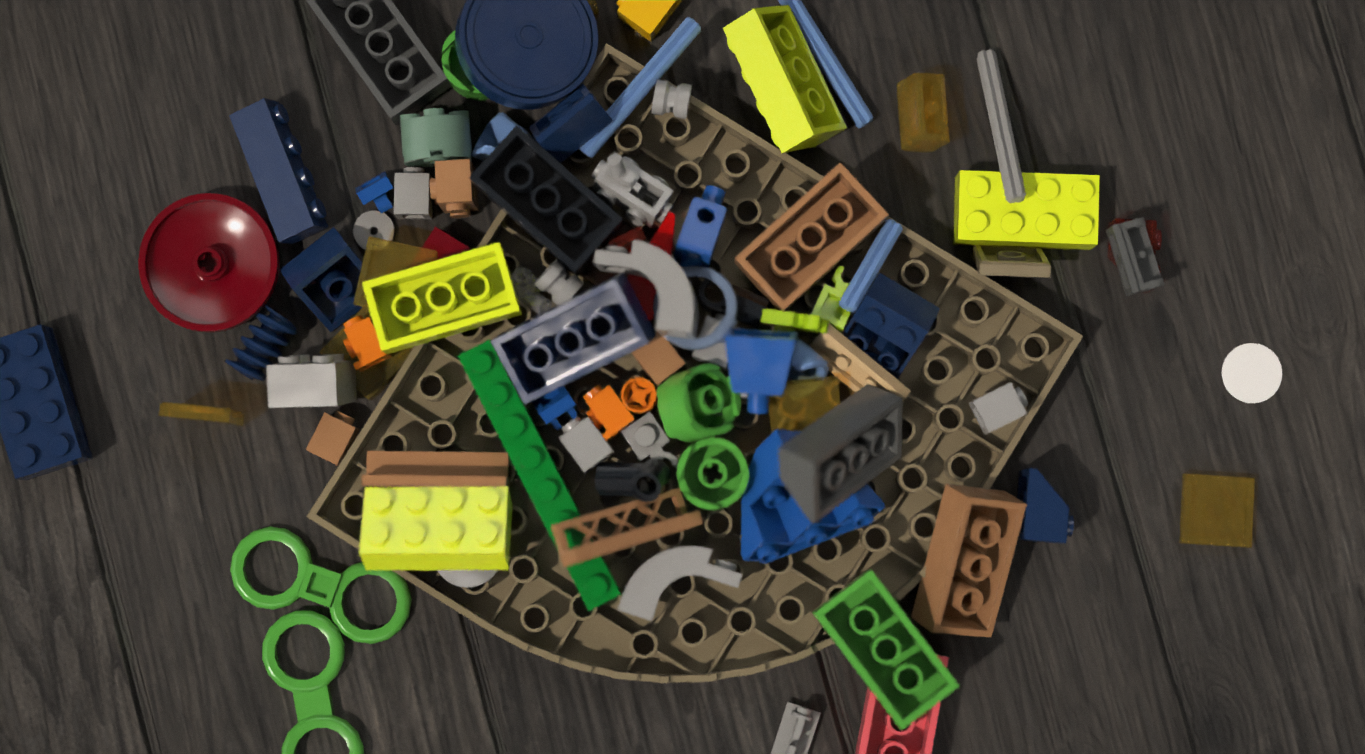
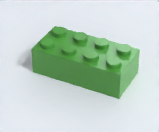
M871 569L866 570L812 611V614L901 730L959 687L958 683Z

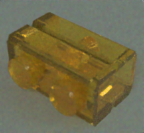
M918 72L898 82L897 97L901 150L927 153L950 143L949 128L947 127L948 114L945 76L943 74Z

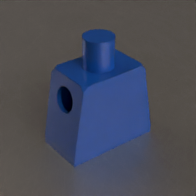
M708 185L705 187L702 199L693 197L675 249L674 260L680 267L704 266L709 268L727 212V208L722 205L726 192L721 188Z
M729 328L726 333L725 344L731 390L734 393L748 394L747 411L749 413H768L770 395L782 396L784 394L797 342V332Z

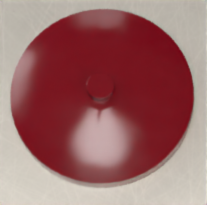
M216 193L190 195L167 206L155 217L145 232L138 258L140 281L147 298L155 309L169 321L183 328L206 333L222 332L236 328L257 315L264 307V304L266 305L275 289L280 268L276 239L261 215L236 198Z

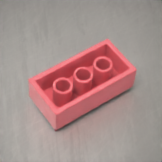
M936 654L947 669L949 657ZM867 687L855 754H931L941 701L901 730Z

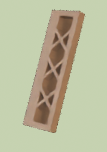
M367 451L366 475H362V486L509 488L510 457L508 453Z
M675 488L662 492L652 502H644L638 499L551 526L563 567L565 568L694 528L703 524L699 510L691 513L687 512L680 488ZM669 498L672 499L677 517L667 519L657 513L662 500ZM653 503L651 509L645 506ZM632 509H637L647 515L643 527L637 529L626 522ZM622 513L620 518L615 516V514ZM601 518H606L617 525L611 537L605 538L595 532ZM591 522L589 528L583 524ZM573 527L584 533L585 537L580 546L569 549L564 530ZM591 538L596 540L595 542L589 543Z

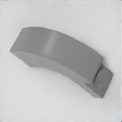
M633 240L631 254L628 253V249L618 246H607L606 251H595L594 265L599 271L624 272L625 274L643 277L655 285L659 296V309L655 329L660 335L696 340L699 319L697 298L689 279L671 256L652 244Z
M697 546L669 549L650 558L634 573L625 587L618 610L652 621L663 590L674 580L684 576L696 575L738 588L742 574L735 572L736 564L720 559L716 560L715 565L709 564L712 549Z

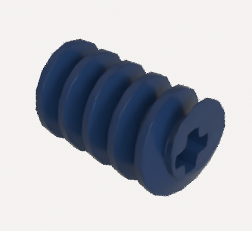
M265 304L264 306L268 310L269 315L260 313L256 315L262 325L260 327L255 325L248 326V329L253 334V338L240 337L246 348L244 350L235 347L232 349L238 358L237 361L224 360L232 368L251 380L265 381L266 375L261 368H267V365L273 364L269 356L282 357V353L277 345L287 347L290 345V341L285 336V333L298 334V330L291 321Z

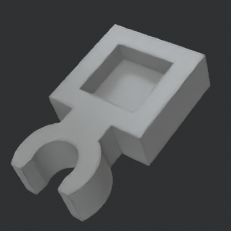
M651 412L621 431L640 461L650 456L651 459H668L675 468L678 466L676 457L662 449L670 440Z

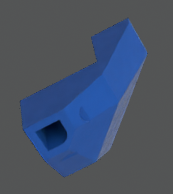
M776 429L755 450L748 469V483L741 495V555L743 561H759L763 564L770 563L865 527L874 521V517L885 508L882 499L866 484L816 523L809 521L780 479L778 459L779 447L801 431Z

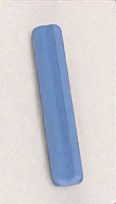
M891 219L885 221L839 301L841 308L851 313L858 309L902 232V226Z

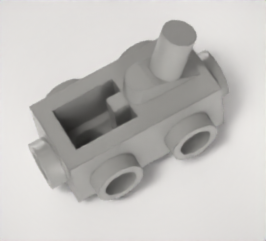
M614 152L608 157L607 162L602 159L592 173L591 178L595 179L592 190L597 192L595 195L609 207H613L615 204L626 211L625 217L636 226L641 227L643 224H646L651 228L656 220L662 223L674 206L669 203L674 190L669 188L667 182L658 176H651L641 170L639 165L629 157H621ZM643 201L649 202L650 205H651V207H650L649 205H647L646 203H644Z

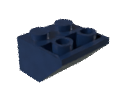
M879 272L844 330L843 335L898 379L928 333L940 308Z

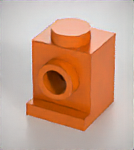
M359 315L343 324L345 327L344 331L348 337L343 340V343L352 359L358 357L359 361L353 363L357 371L363 372L392 357L391 353L385 354L381 351L372 318L367 317L364 319L362 315Z
M598 385L583 396L591 408L586 414L598 430L603 426L607 429L602 434L607 442L635 422L633 416L610 385L604 389Z

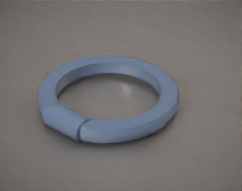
M704 266L681 268L687 278L701 277L714 282L722 290L726 298L727 310L714 331L706 337L696 338V340L670 336L664 337L674 345L689 350L707 349L719 342L722 344L729 328H734L737 324L738 301L732 285L721 273ZM656 292L653 302L655 322L657 321L659 309L658 292Z

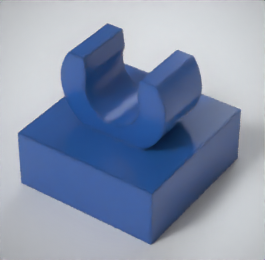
M385 171L355 188L356 194L363 205L373 200L381 214L393 207L386 194L387 191L393 189V185Z
M564 385L532 401L546 424L551 422L552 426L557 430L562 428L557 417L564 412H568L572 419L577 417V413L573 408L576 404Z

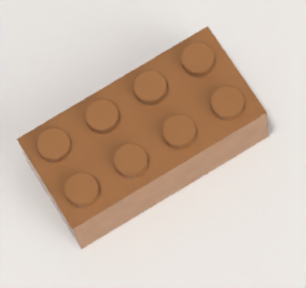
M840 162L736 256L734 264L769 300L776 310L787 311L885 222L889 214Z
M945 484L924 567L926 566V574L924 578L921 577L911 618L932 633L991 638L1027 504L1003 490H987L977 487Z

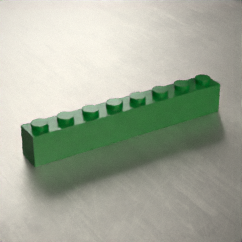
M487 340L458 355V358L558 551L551 526L581 517L582 515L490 340ZM573 527L564 530L569 549L581 545L585 537L584 533ZM603 556L566 567L588 611L622 594Z

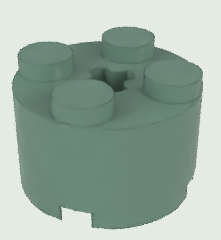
M430 108L423 110L424 116H420V114L400 115L404 165L410 167H433L435 161L470 159L472 161L469 111L449 112V115H445L443 108Z

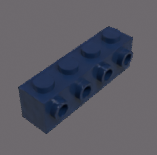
M263 98L229 115L278 242L294 244L328 228L325 220L327 216L326 209L321 200L316 197L312 187L314 185L313 176L303 164L300 156L302 153L301 145L290 131L288 126L289 115L285 107L278 101Z

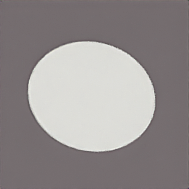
M1247 343L1234 348L1227 355L1222 366V379L1228 392L1236 399L1246 403H1259L1272 397L1278 390L1282 381V367L1278 357L1269 348L1261 344Z

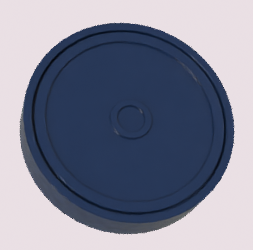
M466 0L457 19L455 47L464 73L483 95L506 107L534 110L560 102L572 93L586 78L593 66L597 53L598 29L593 11L587 0Z

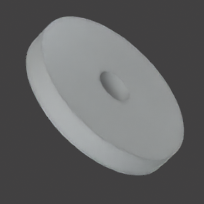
M376 210L367 211L357 218L353 227V235L357 244L364 250L379 252L386 249L392 243L395 236V226L390 217L385 213L381 214L380 211ZM374 227L378 229V233L376 235H372L370 233L371 229Z

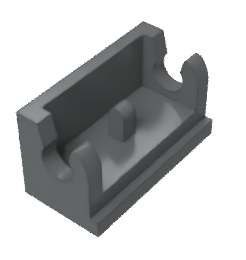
M1144 217L1112 225L1106 230L1126 297L1165 285L1148 236Z

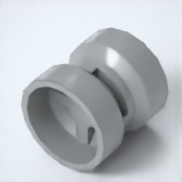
M657 79L651 113L663 115L673 112L676 118L687 119L692 85L681 83L674 87V85H670L666 80Z
M557 258L538 277L534 285L539 290L552 294V302L558 305L572 298L584 282L576 275L569 276L566 266Z

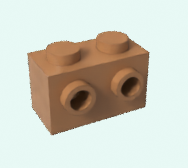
M470 159L435 161V178H430L431 199L435 200V204H438L444 213H450L451 218H466L471 216L472 211H479L478 189L469 179L476 170Z

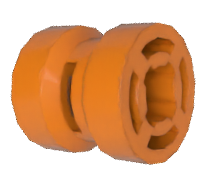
M636 377L624 384L621 390V399L624 406L630 412L643 415L649 413L657 403L656 389L649 380Z

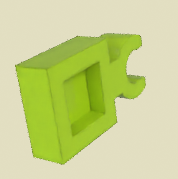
M841 265L836 269L832 278L834 288L827 284L824 285L811 315H819L824 319H829V324L840 333L843 331L851 313L839 305V301L849 283L844 282L841 278L844 267Z
M763 309L761 323L773 327V331H810L827 334L830 321L819 315H804L796 312Z

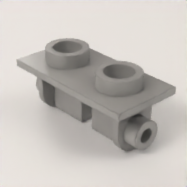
M787 701L771 754H808L821 712Z

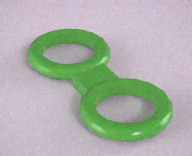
M269 526L254 530L240 541L232 555L230 572L234 587L244 600L257 608L275 610L290 606L301 597L329 607L332 621L343 635L355 642L367 644L390 639L402 629L409 617L412 599L408 584L403 577L392 570H366L363 562L352 564L342 573L315 565L312 562L310 550L303 540L286 528ZM270 540L282 542L290 547L296 555L299 566L297 578L293 585L284 593L274 596L265 595L255 590L249 583L245 571L246 560L252 549L260 543ZM368 574L380 576L388 581L394 589L397 599L396 611L391 620L383 627L374 630L362 629L353 624L345 614L343 606L344 594L350 583L358 577Z
M296 610L281 616L268 629L262 643V661L266 671L279 687L293 692L298 722L287 733L282 745V754H296L300 739L308 731L316 728H329L338 732L345 739L349 748V754H364V746L358 731L347 720L335 716L329 684L338 676L344 662L345 643L339 628L327 616L312 610ZM298 624H309L318 628L326 636L330 645V658L326 668L319 675L310 679H297L288 675L281 668L277 658V645L281 636L289 628Z

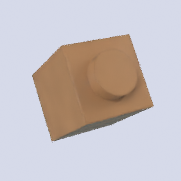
M657 331V335L650 343L632 351L631 354L658 387L668 377L682 370L685 367V362L667 339Z
M336 410L334 416L324 412L306 450L339 466L361 429L353 426L354 418Z

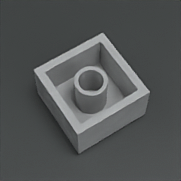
M344 354L312 356L313 361H310V355L278 357V363L267 365L268 408L339 406L356 402V369L353 365L355 360H344Z

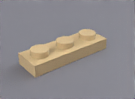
M831 324L828 326L827 334L820 333L810 345L814 351L827 361L828 370L855 393L865 385L870 384L902 397L903 402L911 392L910 389Z

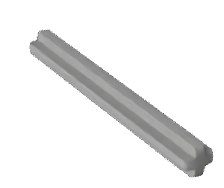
M992 49L981 50L978 52L977 64L1005 197L1009 203H1020L1025 199L1026 191L996 52Z

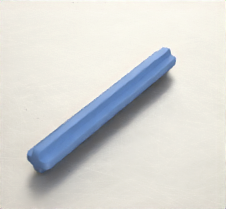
M778 0L780 5L790 6L815 61L856 127L862 128L868 125L873 120L872 113L802 1Z
M687 17L609 107L606 112L613 121L579 148L584 155L593 158L655 86L657 79H661L701 32V26L694 19Z

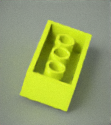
M789 5L754 8L723 27L727 36L728 47L736 55L742 68L743 79L750 85L756 98L757 108L765 117L771 130V138L781 153L816 147L847 129Z
M960 170L955 177L953 245L1021 246L1091 250L1098 245L1100 175L1021 172L1026 195L1025 199L1020 203H1009L1006 200L1000 172Z
M500 242L362 282L381 351L385 354L394 353L522 315L505 253Z
M365 487L359 554L366 570H509L513 508L509 488Z

